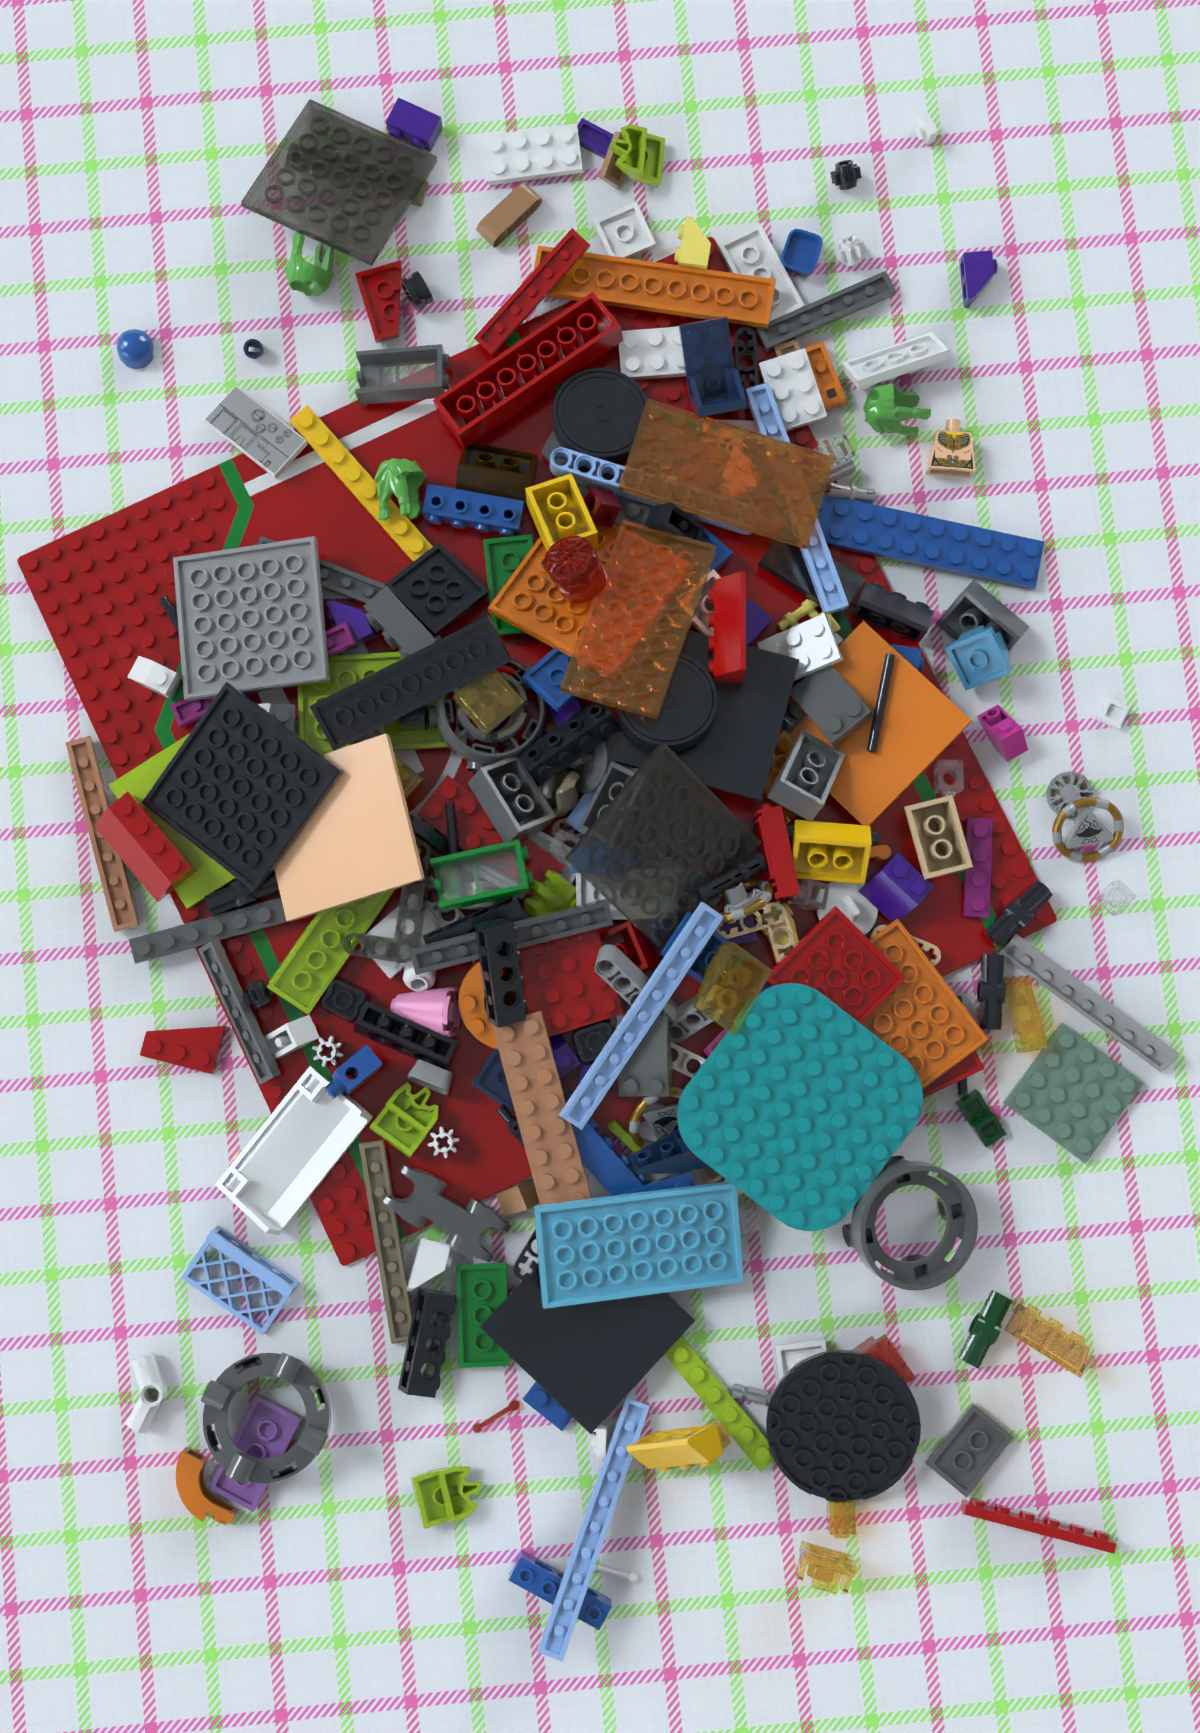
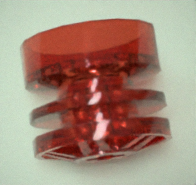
M581 536L562 538L554 543L545 555V571L566 601L571 603L590 601L599 595L606 586L608 579L607 570L592 544L586 538Z

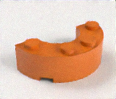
M477 959L471 965L461 984L459 1010L462 1020L471 1034L487 1046L498 1049L492 1024L488 1022L480 959ZM504 968L500 972V977L504 973Z

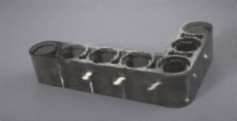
M421 840L416 841L417 848L424 845L427 849L426 856L420 859L425 879L419 884L411 883L402 886L394 938L366 933H350L343 940V948L348 954L398 963H409L412 961L411 955L407 959L403 958L400 955V949L405 944L410 948L420 946L432 872L430 859L434 858V849L430 843ZM412 895H416L419 899V904L415 909H411L408 905V899ZM409 919L415 924V929L411 934L406 933L404 930V924ZM354 937H358L362 942V946L358 951H355L351 946V941ZM379 941H383L386 944V951L382 955L378 954L375 949Z

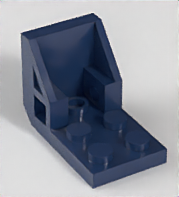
M728 317L678 325L688 396L694 413L698 417L746 409V397L738 369L734 367Z

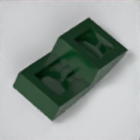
M973 1090L955 1102L974 1133L986 1148L1007 1134L978 1090Z

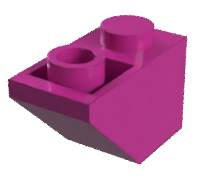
M999 705L977 716L994 749L1007 762L1028 751L1023 729Z

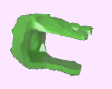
M298 231L294 234L291 258L285 269L287 281L293 291H300L306 296H320L327 291L334 275L332 268L336 235L331 234L328 237L324 258L322 254L324 244L319 243L317 245L313 265L306 262L302 257V248L305 240L304 232Z
M893 382L874 386L870 393H868L863 407L866 418L864 421L881 435L884 432L899 433L914 438L918 435L919 428L903 425L901 421L910 418L927 420L931 416V409L913 408L918 405L920 400L916 392H899L895 389Z
M392 458L380 464L374 481L377 482L379 498V520L385 521L390 518L388 501L392 493L398 498L399 505H401L400 515L406 516L409 520L420 517L423 508L419 501L418 491L427 475L420 468L416 460L413 462L407 459L399 460Z

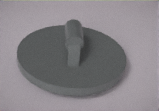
M605 740L567 767L577 771L580 777L576 783L578 792L592 793L598 789L611 763L610 748L607 741Z

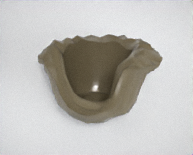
M569 768L555 775L552 796L550 800H546L556 818L568 814L576 807L579 801L576 783L580 777L577 771Z

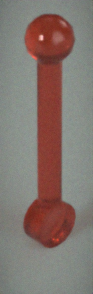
M512 1400L508 1407L482 1423H475L473 1431L480 1433L483 1427L511 1410H518L520 1407L519 1402Z

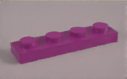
M966 818L965 841L973 867L964 871L963 917H990L993 819Z

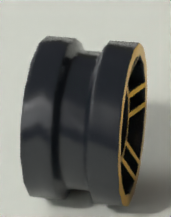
M418 271L411 274L409 279L404 278L400 280L407 298L416 311L421 309L423 304H430L434 301L427 284Z

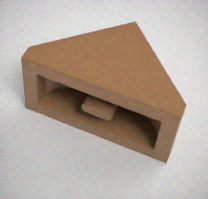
M533 1178L496 1194L505 1217L540 1204Z

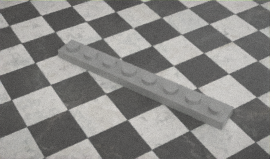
M1016 933L1001 949L1000 955H1004V958L1159 1072L1165 1070L1177 1058V1051Z

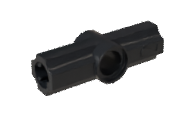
M275 870L272 871L258 892L252 891L240 880L229 884L227 888L206 895V904L211 915L216 916L237 907L244 908L253 905L260 898L278 892L279 887Z
M1036 880L1019 898H1015L1002 911L1003 914L984 932L987 938L998 947H1001L1018 929L1021 930L1034 918V913L1053 895L1050 889L1039 880Z
M981 954V979L978 981L977 1001L980 1002L979 1027L981 1029L1001 1030L1002 1004H1004L1006 997V984L1003 981L1004 955Z

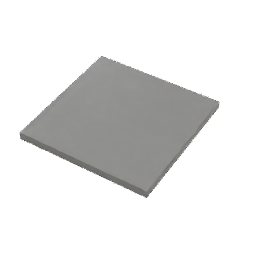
M315 536L173 557L185 701L215 698L226 682L244 694L330 681L318 541Z

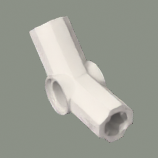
M154 1353L131 1361L141 1392L126 1425L130 1429L143 1434L147 1433L162 1401H164L168 1394L167 1386L162 1381ZM153 1387L158 1390L159 1398L157 1400L149 1396V1388Z

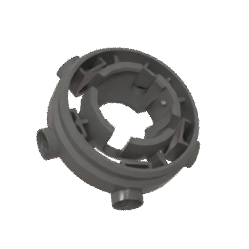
M511 658L512 661L505 664V666L516 670L513 676L500 672L497 677H489V673L459 687L461 690L457 696L456 715L459 721L457 726L461 732L457 736L450 728L454 722L451 699L445 700V695L436 699L435 706H427L428 727L438 728L447 746L459 757L468 761L466 768L468 771L477 773L480 768L517 755L547 734L542 730L546 718V703L535 692L539 705L538 721L534 718L531 719L518 741L522 743L521 746L514 739V736L524 726L528 716L527 713H524V708L528 704L526 694L532 688L523 681V675L533 667L530 664L524 666L522 663ZM505 688L511 692L515 699L509 704L510 719L505 727L495 732H487L480 728L477 729L469 721V707L475 696L488 691L499 694ZM465 735L472 742L475 739L486 743H501L508 740L513 750L494 754V747L473 743L470 748L460 739Z

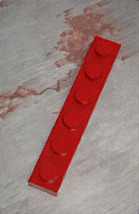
M571 228L477 333L474 339L493 356L591 247L590 244Z
M970 1497V1501L964 1499L961 1501L960 1510L964 1515L1115 1554L1117 1543L1109 1538L1110 1534L1100 1530H1094V1533L1086 1532L1084 1527L1072 1523L1069 1524V1527L1059 1525V1520L1045 1517L1044 1520L1036 1519L1035 1514L1020 1510L1019 1514L1010 1512V1508L1000 1504H995V1507L987 1506L985 1501Z

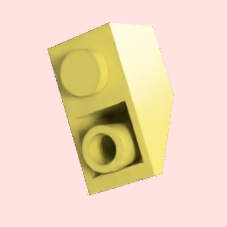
M686 216L685 225L680 224L678 239L682 240L681 248L676 247L674 262H678L679 266L707 269L711 243L692 217Z

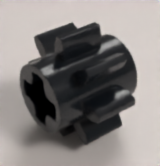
M843 160L836 163L835 171L830 172L832 184H835V186L839 185L840 190L856 187L857 179L862 178L860 166L853 164L852 160Z
M260 979L246 986L248 993L243 994L247 1006L254 1004L255 1009H260L273 1002L271 996L276 993L266 987L269 983L265 984L264 980Z

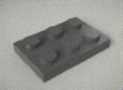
M971 1403L925 1463L967 1498L1014 1437L975 1404Z

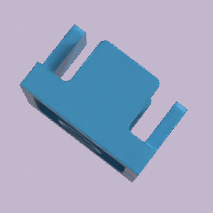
M984 625L964 632L958 640L945 646L965 691L1012 672L1007 659L1010 654L1001 632L995 633L992 626L985 629Z

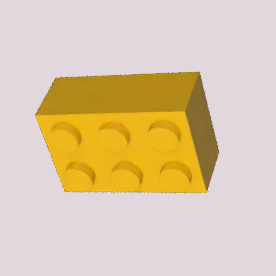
M572 473L525 488L527 507L552 564L598 549V532Z

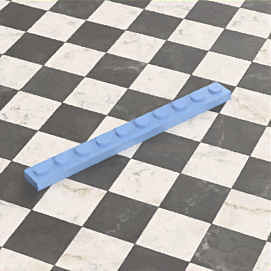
M769 383L747 388L744 392L823 614L827 615L847 609L849 606Z
M703 902L699 904L559 1115L579 1129H583L724 916Z
M628 1397L624 1399L537 1650L538 1653L563 1661L633 1457L627 1452L626 1446L639 1440L650 1408L649 1405Z

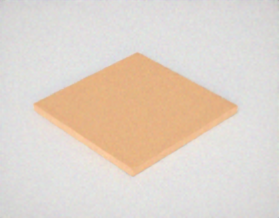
M383 734L323 754V756L344 772L274 869L286 921H294L425 879L389 734Z

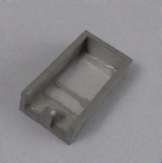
M442 344L356 351V357L360 364V371L356 372V377L360 389H355V394L360 406H367V404L433 399L450 389V378L448 374L446 375V369L450 368V357L448 353L445 354Z

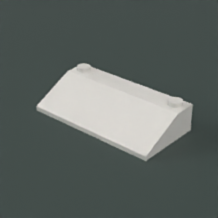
M309 1066L215 1184L266 1233L278 1236L373 1118L367 1110L350 1096H346L344 1092L335 1099H332L324 1089L331 1081L311 1066Z

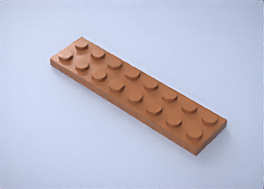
M542 1010L526 1014V1020L499 1028L492 1024L540 1205L592 1198L573 1125L559 1115L566 1105V1099Z

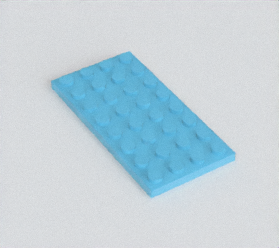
M729 1181L534 1205L543 1309L744 1282L737 1187Z

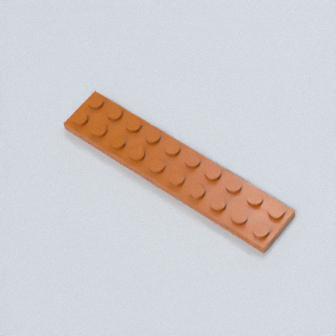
M538 246L534 270L554 248ZM585 252L546 297L579 301L593 291L604 305L706 320L726 316L728 317V323L768 328L776 279Z

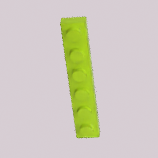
M681 1336L664 1355L760 1472L763 1471L774 1461L768 1439L686 1339Z

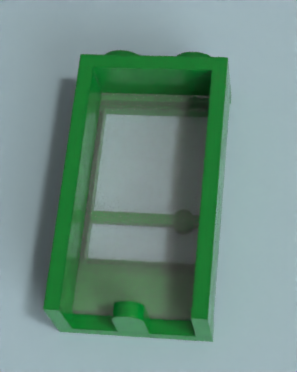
M518 839L430 859L436 877L434 882L439 893L440 902L438 905L440 910L445 913L449 912V910L526 893L530 894V886L534 885L532 871H527L525 861H529L527 847H522Z

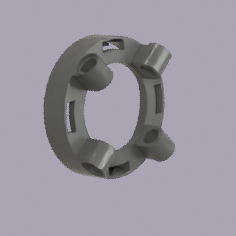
M892 1156L855 1204L851 1223L842 1226V1233L846 1245L856 1249L861 1261L872 1273L887 1283L901 1289L926 1290L947 1282L968 1261L977 1239L978 1216L970 1192L953 1174L927 1162L908 1161L904 1156ZM929 1171L939 1173L937 1177L947 1182V1185L945 1186L939 1180L929 1176ZM921 1185L928 1187L939 1196L937 1208L941 1218L946 1221V1229L941 1242L926 1257L915 1254L906 1256L901 1261L891 1258L881 1248L875 1231L876 1216L882 1202L889 1194L903 1186ZM958 1237L961 1239V1243L952 1259L947 1262L944 1259L953 1248ZM875 1261H877L878 1263H880V1264H881L882 1266H884L885 1268H887V1269L893 1271L894 1273L891 1274V1273L887 1272L886 1270H884L883 1268H881V1270H880V1269L876 1266Z
M283 1352L282 1354H254L238 1360L224 1370L216 1381L211 1380L208 1383L201 1398V1402L205 1403L203 1431L208 1448L217 1462L227 1470L225 1475L243 1484H247L248 1481L271 1483L287 1479L299 1473L319 1455L329 1434L331 1405L323 1382L303 1361ZM261 1359L262 1365L251 1367L239 1374L237 1373V1369L240 1367L246 1368L257 1364V1360ZM269 1376L285 1380L298 1391L305 1405L306 1421L299 1440L289 1451L274 1458L264 1459L250 1456L236 1446L228 1431L227 1411L233 1396L244 1384L259 1377ZM313 1384H317L319 1387L316 1393L320 1404L325 1403V1409L318 1411L315 1396L309 1387ZM212 1424H215V1430H214V1431H213V1429H212ZM219 1443H220V1445H221L222 1448H223V1449H221V1450H220L219 1447H218V1444H219ZM294 1461L296 1462L297 1467L295 1469L290 1466L278 1471L279 1475L272 1476L270 1470L279 1469Z

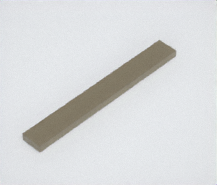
M382 1139L359 1143L391 1344L408 1341L413 1312L410 1293L406 1291L408 1281L397 1214L382 1202L385 1194L393 1196L385 1141Z

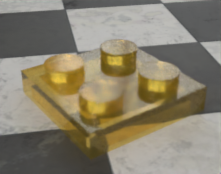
M496 669L469 682L452 697L485 736L524 703Z

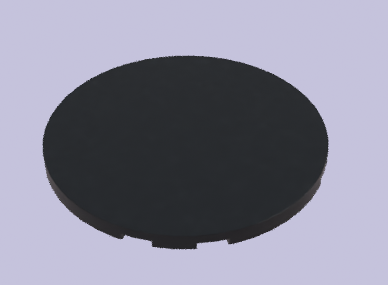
M831 1350L821 1352L796 1364L783 1376L774 1389L766 1415V1432L769 1448L779 1469L799 1489L810 1495L813 1494L825 1498L827 1501L847 1502L858 1499L866 1500L886 1491L906 1473L913 1462V1457L920 1441L921 1424L919 1411L908 1384L890 1365L879 1358L859 1351Z

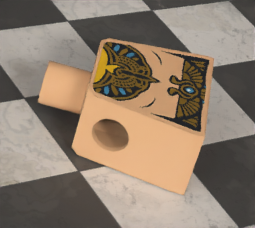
M947 419L946 429L936 432L925 474L971 478L974 474L975 459L972 434L960 432L961 421L959 419Z

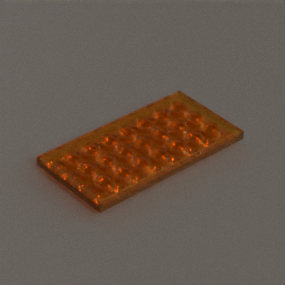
M647 398L618 491L660 504L671 502L682 511L807 549L835 457L706 416L698 417L696 413Z
M623 520L560 685V692L657 720L713 564L717 546Z

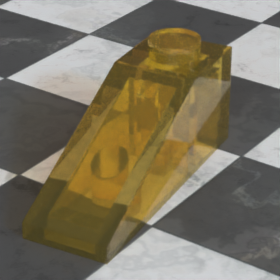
M1029 976L1003 979L1006 984V998L1017 1053L1047 1049L1044 1026Z

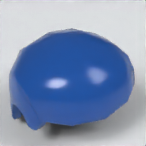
M131 329L126 330L119 336L117 352L120 360L127 367L139 369L146 367L153 360L154 345L152 339L145 331Z

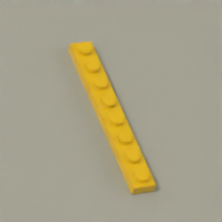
M308 405L289 420L291 425L307 440L313 450L412 562L433 547L406 516L400 515V509L391 499L388 501L390 518L385 521L378 519L379 498L377 483Z

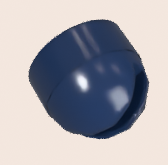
M249 339L245 342L243 350L247 357L258 359L263 355L264 347L260 341ZM249 347L260 348V352H250Z

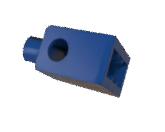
M365 1045L334 1071L332 1075L333 1081L325 1086L324 1089L332 1099H335L342 1092L349 1096L376 1075L383 1063L369 1046ZM346 1074L351 1075L353 1080L348 1079Z

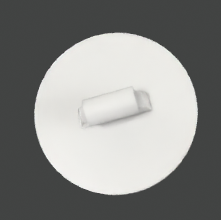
M832 881L823 888L817 901L819 921L834 906H837L864 935L875 924L878 910L858 892L864 885L858 883Z

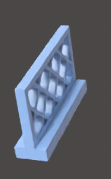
M220 1226L210 1231L206 1241L181 1277L261 1335L266 1333L300 1283ZM209 1245L218 1250L219 1260L208 1261L206 1250ZM234 1261L239 1264L240 1274L228 1276L226 1262ZM221 1263L223 1277L211 1279L209 1265ZM204 1266L206 1280L198 1281L190 1275L194 1268ZM256 1276L259 1278L261 1288L249 1290L246 1277ZM241 1278L244 1291L232 1293L229 1280ZM224 1281L227 1294H216L212 1283ZM276 1290L283 1295V1298L279 1303L269 1305L267 1291ZM262 1292L264 1306L252 1307L250 1294ZM245 1295L247 1309L239 1310L234 1306L233 1297ZM266 1310L267 1321L264 1326L255 1321L254 1311Z

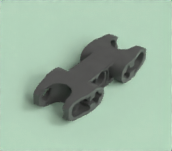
M403 1164L400 1171L414 1182L413 1193L404 1199L385 1194L382 1202L394 1210L404 1221L417 1228L422 1229L427 1219L451 1231L446 1240L447 1244L465 1255L490 1262L493 1255L480 1245L479 1238L481 1233L491 1227L508 1232L511 1225L498 1216L489 1206L477 1199L471 1198L466 1208L442 1195L448 1185L443 1180L427 1171Z

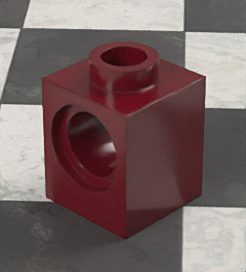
M591 486L584 499L593 523L612 528L622 508L613 492Z

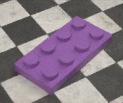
M257 1394L233 1442L239 1449L253 1457L265 1459L280 1456L285 1453L303 1417ZM220 1465L209 1489L254 1512L269 1483L248 1481L247 1484L237 1482L225 1475L227 1470ZM270 1470L273 1476L275 1470Z

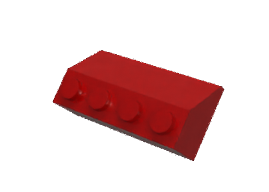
M738 572L715 579L713 588H709L708 602L713 603V612H709L708 627H713V636H709L708 651H713V660L708 662V672L710 675H713L715 684H743L746 671V572Z
M128 791L107 808L95 825V828L157 902L197 871L139 800Z

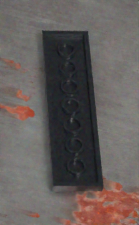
M489 615L312 704L310 709L330 746L335 751L511 662L512 659Z

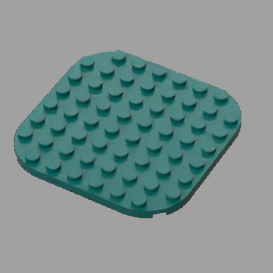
M784 983L771 986L752 999L694 1074L680 1096L677 1106V1123L680 1135L692 1153L776 1219L797 1230L818 1231L837 1224L847 1216L868 1186L896 1152L919 1119L923 1104V1091L916 1071L903 1056L822 993L806 985Z

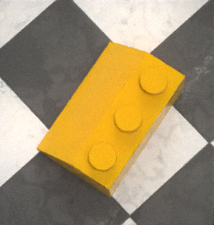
M795 820L791 853L797 878L865 884L872 845L870 826Z
M716 1424L655 1431L626 1446L627 1452L646 1468H659L660 1472L671 1470L674 1466H679L680 1469H687L698 1463L700 1467L710 1466L715 1463L716 1458L724 1454Z

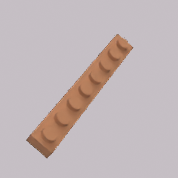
M87 736L65 742L113 930L118 932L140 926L124 861L95 828V825L109 807L92 737Z

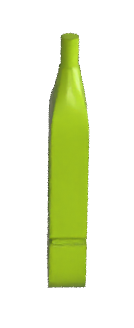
M614 1118L607 1125L632 1151L637 1152L642 1149L633 1142L629 1130L624 1128L618 1120Z

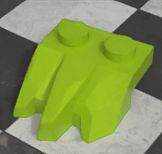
M629 124L621 127L623 140L614 139L608 147L620 157L616 160L615 165L634 181L658 187L662 180L665 138L648 134L647 128Z
M548 870L545 874V882L541 883L534 880V885L530 886L534 895L524 900L525 911L531 917H536L575 907L576 887L557 872Z
M407 1082L395 1091L384 1109L371 1124L370 1129L410 1158L437 1121L438 1105H425L431 1094L427 1086L417 1094L412 1095L410 1093L411 1086Z
M470 1466L439 1468L411 1477L424 1529L448 1521L455 1522L470 1517L478 1507L477 1503L471 1501L469 1496L481 1490L482 1482H467L465 1480V1477L470 1473Z

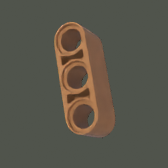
M525 182L519 184L479 222L476 228L477 232L493 247H497L539 208L542 198Z

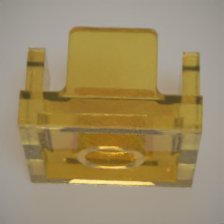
M801 1541L800 1556L795 1572L797 1580L803 1581L806 1566L809 1564L807 1575L813 1577L811 1583L813 1588L835 1594L841 1579L840 1589L842 1593L848 1594L851 1579L855 1577L857 1569L852 1556Z

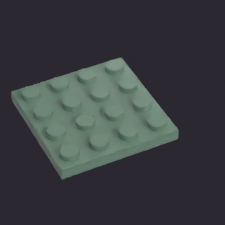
M1060 1023L1003 1103L1081 1162L1086 1163L1141 1088L1143 1082L1064 1023Z

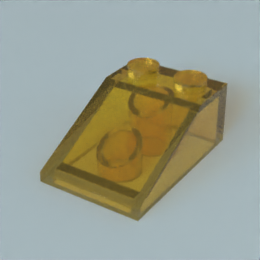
M734 942L721 943L708 964L693 1007L735 1035L773 970Z

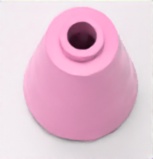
M446 987L398 994L392 1000L390 1009L391 1012L447 1037H454L457 1033H453L454 1028H459L462 1018L457 997L460 989L458 987Z

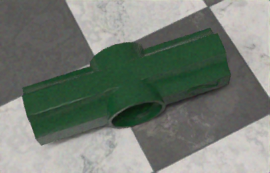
M991 1290L981 1312L977 1313L971 1322L968 1331L969 1336L958 1356L959 1359L979 1369L990 1345H993L1000 1335L1001 1323L1013 1300Z

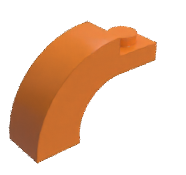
M185 1447L180 1453L176 1466V1486L183 1504L192 1515L202 1522L210 1513L216 1522L231 1524L239 1509L215 1497L207 1489L204 1482V1469L209 1458L189 1447Z

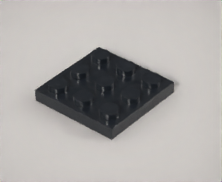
M439 542L384 584V587L387 586L434 638L489 595V590Z

